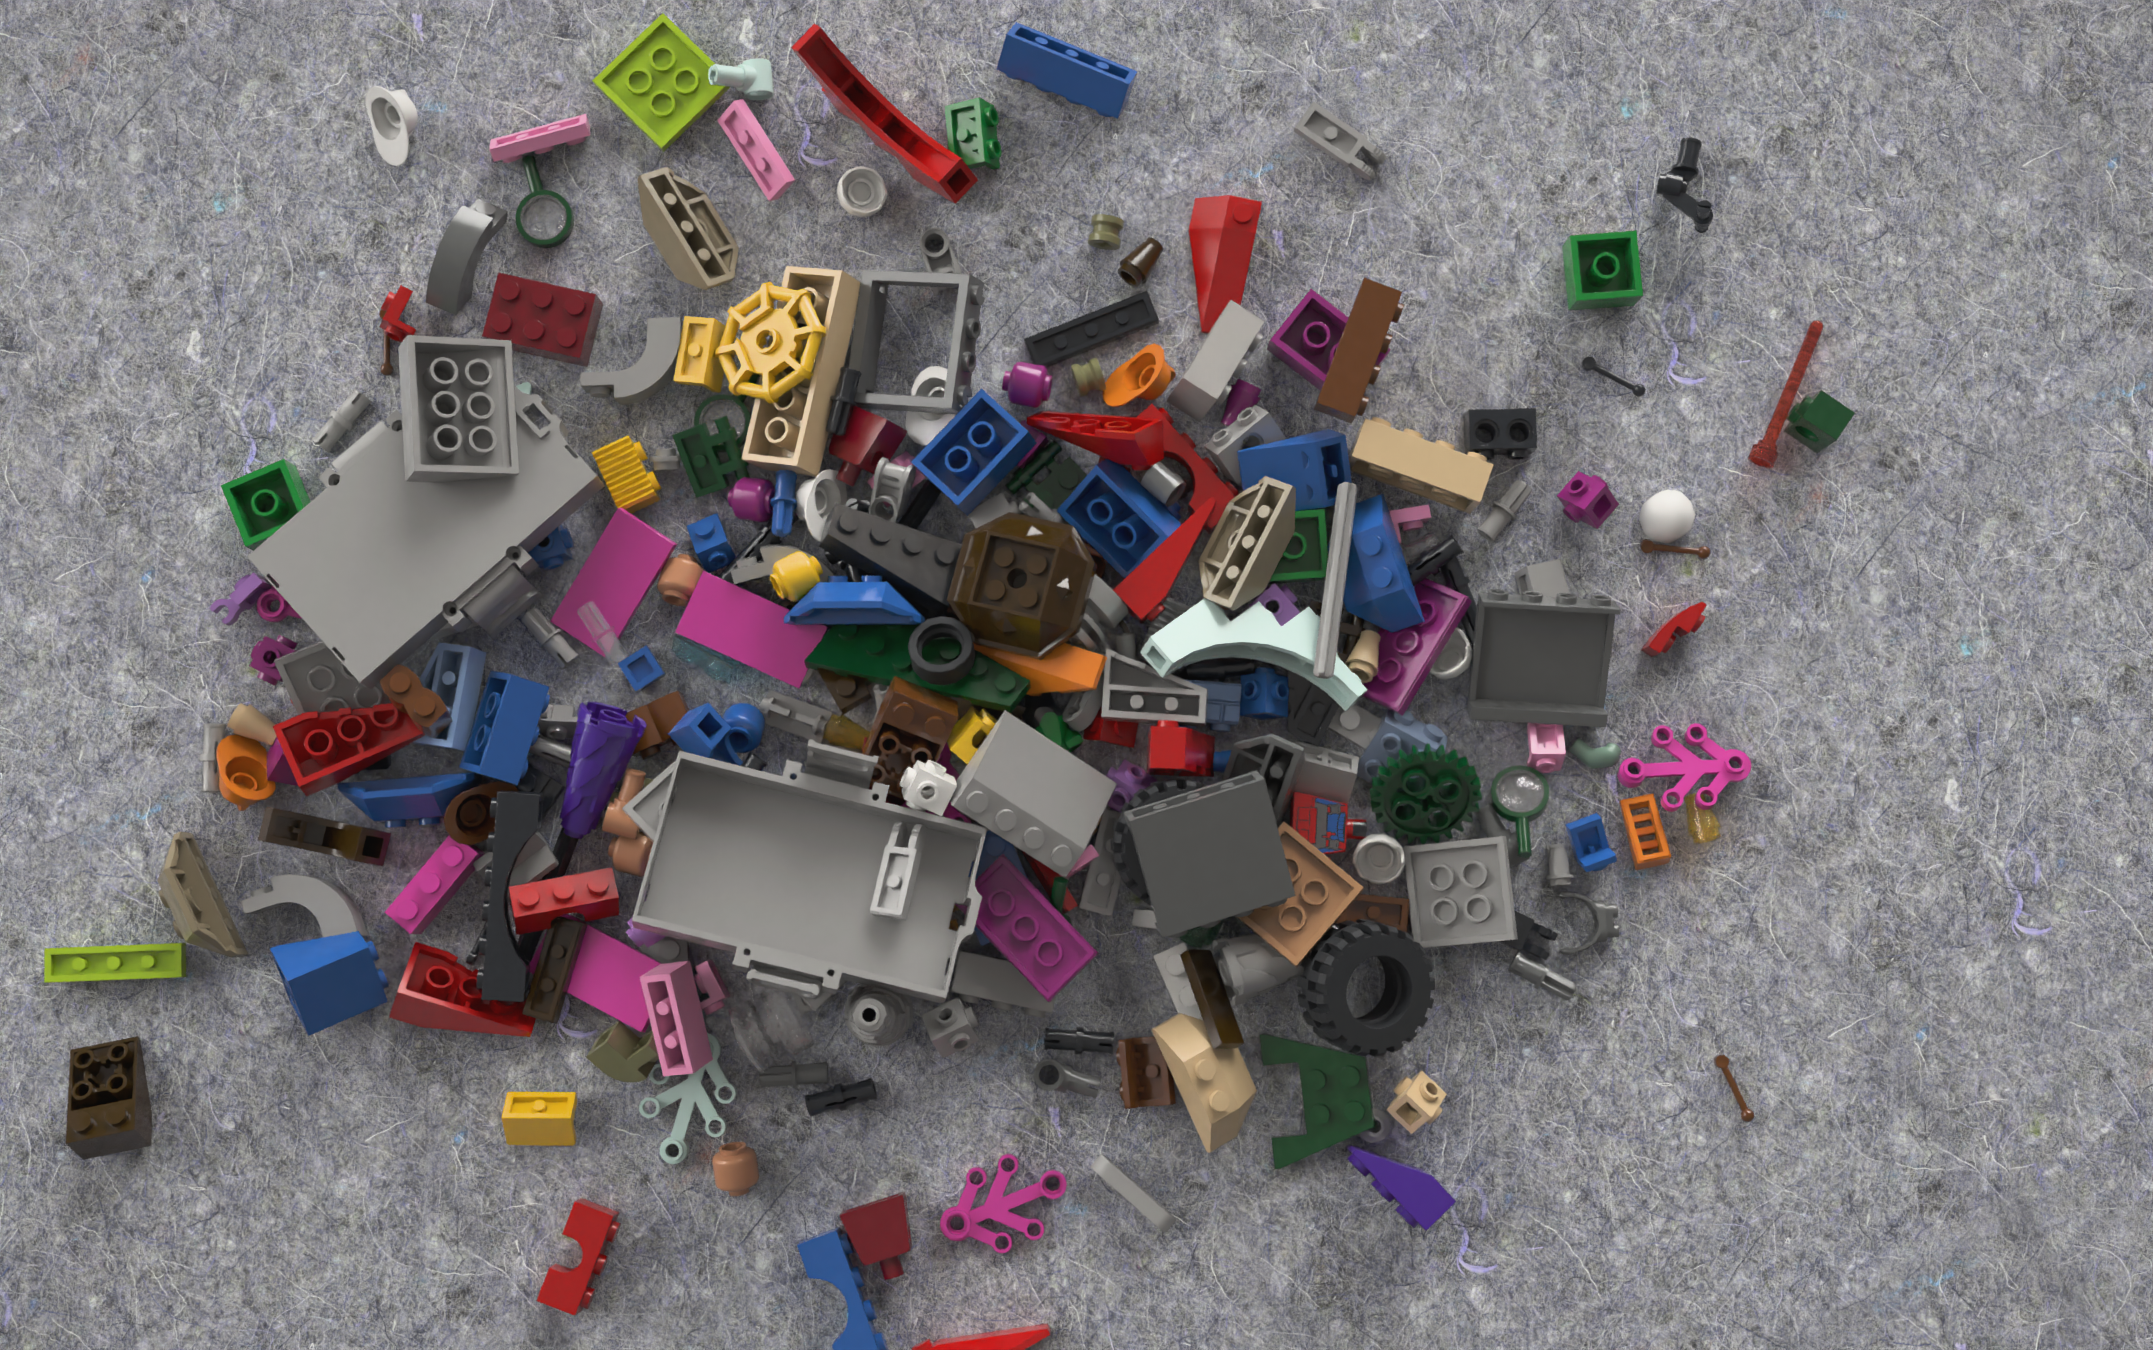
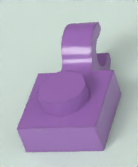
M253 572L251 575L242 577L235 584V591L229 595L231 599L216 600L211 605L210 610L218 613L222 608L227 607L229 613L222 622L228 626L232 625L238 620L239 615L245 609L250 610L257 603L259 596L264 591L271 589L272 585L263 576Z

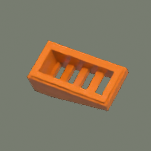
M1654 794L1620 800L1619 803L1635 870L1668 864L1671 859V853ZM1646 807L1649 809V813L1635 816L1631 814V810ZM1647 821L1652 822V826L1635 829L1634 824ZM1655 835V840L1639 843V837ZM1658 848V853L1643 855L1642 851Z

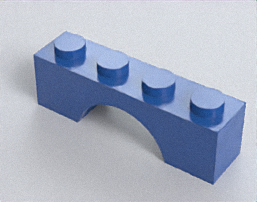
M709 703L688 711L668 733L684 752L739 766L743 763L730 744L729 732L731 727Z
M840 1227L800 1241L797 1247L808 1278L830 1282L841 1291L847 1302V1325L845 1330L834 1340L832 1344L833 1350H888L883 1333H876L872 1321L877 1319L871 1299L865 1300L861 1287L865 1286L862 1271L859 1266L853 1267L849 1254L854 1253L848 1233L842 1234Z

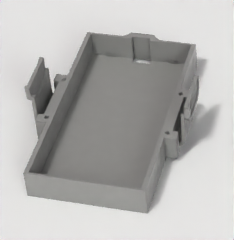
M514 385L519 474L517 476L448 482L405 481L402 415L396 409L385 419L390 425L389 427L382 421L378 422L336 458L332 465L338 471L335 472L329 467L318 476L327 488L247 556L359 683L369 689H373L397 664L405 661L448 622L457 631L462 633L472 624L468 618L470 616L480 627L487 631L494 641L502 630L534 602L544 597L519 572L522 570L528 575L539 566L528 552L605 485L598 475L568 444V429L561 419L551 412L538 394H525ZM530 409L537 417L542 414L550 424L539 430L524 412Z
M811 739L808 742L809 751L805 772H801L802 763L787 760L783 776L683 751L678 752L633 914V928L734 952L735 957L732 970L747 973L746 979L748 982L798 996L817 997L819 982H823L822 992L836 995L840 979L943 1004L947 997L959 945L971 938L977 920L982 896L975 887V877L987 832L986 827L886 803L889 785L874 782L872 790L869 789L874 766L877 764L879 756L873 755L871 757L816 743L815 740ZM675 787H676V788H677V791H676V794H675L674 802L671 803L672 797H673V794H674V790H675ZM896 821L907 824V836L903 848H908L914 825H925L927 830L925 846L921 851L922 856L906 921L878 917L870 913L885 845H888L890 834ZM974 862V863H973V867H972V871H971V876L968 877L969 871H970V867H971V863ZM648 884H649V885H650V888H649V892H648V895H647V899H646V901H644V898H645V895H646V891H647V887H648ZM954 904L968 906L963 926L960 925L957 931L948 929ZM948 959H950L947 975H944ZM750 965H753V969L749 971Z

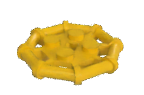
M766 282L761 285L757 292L735 307L730 306L727 311L729 316L719 347L715 349V358L719 359L731 393L735 396L742 394L764 399L769 404L778 402L780 396L806 378L811 379L813 376L811 371L821 340L826 336V327L821 325L811 303V294L807 290H793L774 286L771 282ZM774 301L788 302L784 309H774ZM761 305L759 309L746 317L747 314ZM799 310L806 322V327L799 328L795 316ZM738 329L743 331L740 339L736 338ZM770 335L773 337L772 344L768 348H764L763 346L767 343L766 337ZM803 339H807L801 361L799 363L796 359L801 355L803 350V345L801 341ZM735 355L738 356L742 365L739 371L733 359ZM789 366L795 369L776 383V375ZM753 374L761 375L763 377V385L750 383L748 380Z

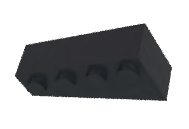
M838 503L834 505L826 519L819 544L820 548L855 569L860 568L872 576H882V582L892 584L908 601L913 604L917 602L929 610L928 613L935 617H940L949 608L950 604L947 597L962 544Z

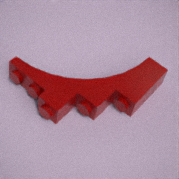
M813 24L791 47L823 87L821 89L838 112L859 123L875 145L895 156L914 180L954 204L978 181L961 157L927 135L891 104L854 67L820 26Z

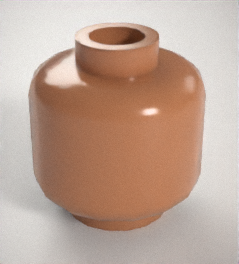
M679 554L677 557L667 560L661 570L657 583V589L662 594L664 601L675 606L688 605L704 571L697 564L696 558L687 554Z
M639 831L636 840L619 835L618 838H612L608 849V856L612 857L613 866L617 871L643 877L653 842L642 831Z
M744 1142L724 1144L719 1147V1152L712 1158L716 1187L722 1191L729 1192L730 1196L747 1194L749 1188L754 1186L759 1180L756 1152L754 1149L747 1147Z

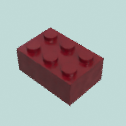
M498 272L482 337L484 339L511 340L512 351L588 367L603 303L594 293Z

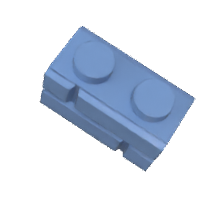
M1186 680L1208 690L1206 724L1210 725V731L1230 732L1231 726L1237 727L1239 723L1241 684ZM1178 725V727H1187V728H1190V729H1196V728H1197V726H1182V725Z

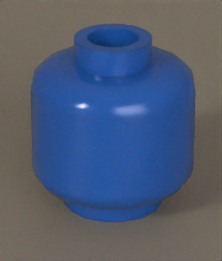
M746 703L734 704L726 709L722 718L731 727L729 741L735 753L753 751L760 744L765 730V718L762 712L757 707Z

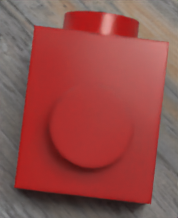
M400 285L396 294L391 291L388 293L381 307L386 313L379 326L385 330V335L398 342H403L407 335H414L416 332L415 328L399 320L413 293L412 290Z
M1100 707L1092 723L1084 729L1083 739L1134 748L1138 723L1103 720L1101 717L1102 707Z

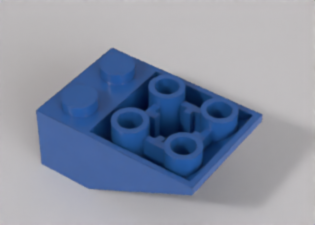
M1331 429L1237 451L1242 490L1244 491L1258 484V481L1265 476L1292 485L1296 488L1295 511L1335 505L1338 485L1343 482L1352 483L1346 435Z

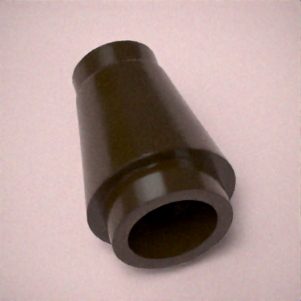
M1147 238L1145 242L1120 261L1119 276L1133 287L1146 283L1160 254L1164 250L1163 246L1154 238Z

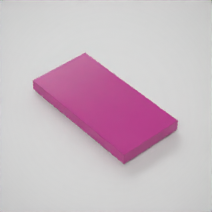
M618 508L550 622L603 657H609L677 546V543L625 509Z
M703 571L675 633L800 689L809 669L806 668L804 660L822 640L828 627L824 625L784 624V616L790 611L789 609Z
M569 913L560 915L561 917L587 924ZM588 924L567 993L645 1033L650 1024L640 976L663 963ZM546 934L530 962V973L532 974L535 973Z

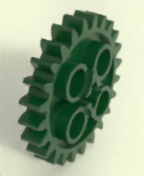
M1426 743L1424 751L1421 752L1418 751L1415 745H1412L1411 754L1407 755L1400 749L1398 750L1400 759L1395 760L1387 757L1388 768L1378 767L1379 777H1372L1373 788L1369 789L1372 812L1375 813L1377 823H1383L1385 832L1394 830L1395 839H1399L1406 834L1407 841L1411 844L1415 837H1420L1422 845L1426 843L1428 837H1432L1436 843H1439L1441 834H1445L1446 837L1451 839V830L1455 828L1463 832L1462 821L1472 823V812H1479L1480 810L1478 801L1482 800L1480 779L1476 774L1474 765L1469 766L1466 756L1459 759L1456 749H1453L1446 755L1444 745H1440L1436 752L1431 751L1429 743Z

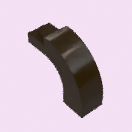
M266 806L258 840L383 866L391 833Z

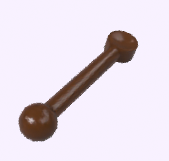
M382 309L379 312L381 319H383L386 313ZM383 329L384 363L381 365L380 371L383 375L389 376L393 373L394 369L392 364H390V338L385 335V330Z
M1644 539L1640 543V548L1644 553H1651L1653 550L1693 554L1698 555L1702 559L1710 556V549L1707 546L1690 548L1654 544L1650 539Z
M1725 1055L1716 1056L1714 1064L1722 1069L1742 1111V1120L1751 1122L1754 1119V1112L1748 1109L1728 1068V1057Z

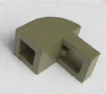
M621 1021L616 1022L601 1033L586 1056L588 1060L609 1077L629 1083L647 1079L656 1061L659 1059L653 1031L650 1030L639 1038Z

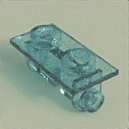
M675 633L672 652L680 660L688 664L693 663L715 680H723L728 684L731 683L733 669L737 670L741 662L715 650H710L706 646L680 634L677 635Z

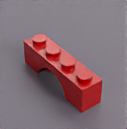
M1151 404L1137 418L1163 419L1164 457L1179 462L1188 471L1192 479L1193 496L1187 509L1192 515L1211 496L1216 500V508L1205 527L1206 532L1211 534L1216 528L1228 502L1240 493L1230 482L1227 481L1224 484L1216 475L1219 472L1217 467L1209 458L1204 457L1202 459L1194 451L1196 445L1185 432L1179 434L1172 426L1174 420L1164 408L1157 409Z

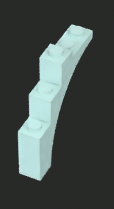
M1204 598L1152 635L1140 651L1162 678L1183 666L1205 659L1237 657L1256 659L1278 665L1305 677L1325 691L1345 711L1351 708L1367 691L1360 678L1351 672L1337 653L1333 677L1323 679L1314 676L1313 670L1320 616L1316 615L1310 607H1307L1286 624L1280 626L1274 615L1265 609L1259 601L1230 621L1219 605Z

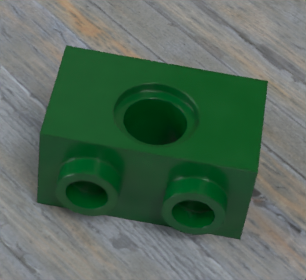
M1820 390L1812 397L1806 395L1801 403L1797 402L1786 416V419L1790 422L1784 432L1815 453H1818L1837 441L1855 412Z

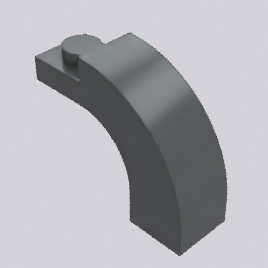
M477 199L469 208L462 206L450 222L435 254L428 279L426 303L454 315L459 313L472 298L474 274L481 254L492 237L507 222L508 211L480 199Z

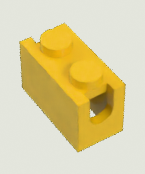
M972 706L953 727L947 740L950 750L968 764L998 720L986 709L983 708L979 712Z

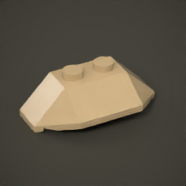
M1182 1013L1152 1028L1151 1030L1206 1151L1210 1153L1237 1137L1257 1092L1239 1049H1213L1204 1021Z

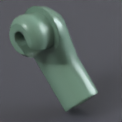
M1579 737L1568 749L1569 752L1592 769L1612 767L1618 763L1621 755V749L1615 743H1607L1605 747L1593 749Z

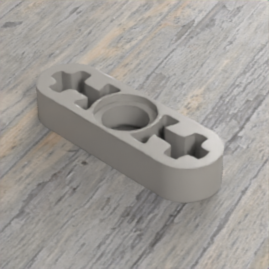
M1102 1153L1090 1166L1102 1179L1163 1232L1166 1233L1176 1222L1177 1219Z

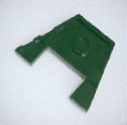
M1267 1033L1260 1034L1263 1066L1299 1063L1307 1134L1271 1138L1275 1169L1288 1166L1375 1126L1366 1056L1307 1044L1293 1039L1281 1038Z

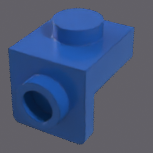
M717 513L686 526L695 552L706 572L711 573L724 568L736 558Z
M1597 813L1565 824L1574 858L1585 872L1603 870L1609 864L1617 861L1616 854L1609 847L1602 818Z

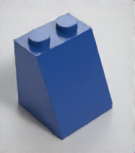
M359 931L270 948L289 1001L308 1036L388 1002L384 992V988L389 987L388 981L382 968L376 969L374 961L379 960L377 950L372 941L365 942Z

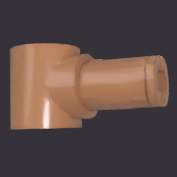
M631 768L626 769L619 796L615 797L614 802L610 801L602 831L637 839L640 828L623 812L622 808L642 791L646 776L645 772Z

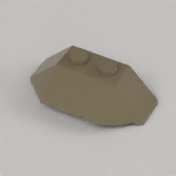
M668 167L639 175L637 180L643 225L676 279L703 290L731 282L735 278L739 247L706 193L687 180L674 175V171Z
M1267 476L1260 479L1258 484L1247 488L1228 502L1198 561L1203 585V597L1233 611L1264 592L1294 534L1296 488Z
M181 831L174 834L157 882L161 888L158 892L164 906L170 908L175 918L173 921L175 932L187 943L231 958L248 955L193 834Z

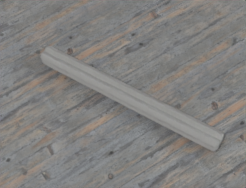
M1350 482L1339 484L1336 494L1313 670L1314 676L1323 679L1333 677L1358 490L1357 485Z

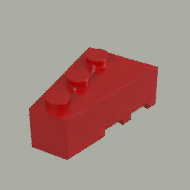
M1159 720L1156 726H1151L1148 733L1147 774L1214 777L1215 737L1187 727H1178V721Z

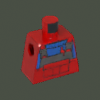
M1293 792L1289 826L1324 855L1345 852L1346 839L1362 840L1366 838L1367 821L1365 819H1348V804Z

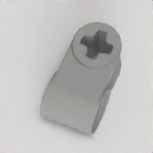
M929 228L924 231L919 243L926 267L925 271L927 273L962 274L947 234L939 228ZM931 240H940L944 247L938 253H932L926 249V245ZM931 287L934 296L939 295V291L948 289L946 287Z
M885 457L879 460L874 474V487L869 514L896 522L906 513L916 475L915 466L908 465V467L893 464ZM883 501L892 505L894 514H889L884 510Z

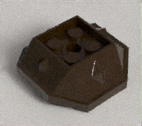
M1008 512L965 534L947 600L959 620L971 632L972 640L976 645L1042 660L1052 650L1080 632L1097 565L1074 526ZM1021 574H1027L1025 585L1021 588H1014L1013 584L1016 577Z

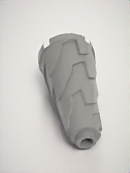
M1256 933L1228 939L1223 937L1212 942V951L1220 949L1221 956L1215 957L1214 960L1227 996H1233V999L1230 1000L1231 1006L1249 1002L1248 999L1267 993L1280 984L1298 978V975L1301 976L1304 972L1305 967L1299 965L1296 968Z
M858 984L847 997L844 1009L845 1022L849 1031L861 1042L871 1046L889 1045L901 1038L911 1026L913 1017L912 1001L909 995ZM869 1008L875 1010V1020L870 1017Z

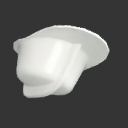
M374 86L368 90L365 99L374 141L382 158L388 164L398 166L403 164L408 158L410 149L409 137L418 123L417 110L405 90L389 92L383 87Z
M932 366L921 371L914 380L911 396L944 398L948 369L941 366ZM907 411L905 424L907 433L915 443L927 446L956 414Z
M831 469L823 470L816 478L804 481L796 493V514L800 520L806 521L812 537L818 542L821 541L827 516L834 505L838 503L846 506V485L835 479L838 472Z

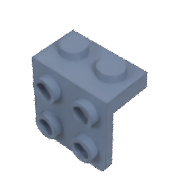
M1386 708L1378 731L1359 759L1357 776L1372 784V777H1379L1378 767L1388 768L1387 757L1395 760L1400 759L1398 750L1401 749L1409 755L1411 754L1412 745H1415L1418 751L1421 752L1424 751L1426 743H1429L1431 751L1436 752L1440 745H1444V749H1446L1448 736L1444 735L1443 731L1432 724L1426 725L1415 719L1408 710L1401 716Z

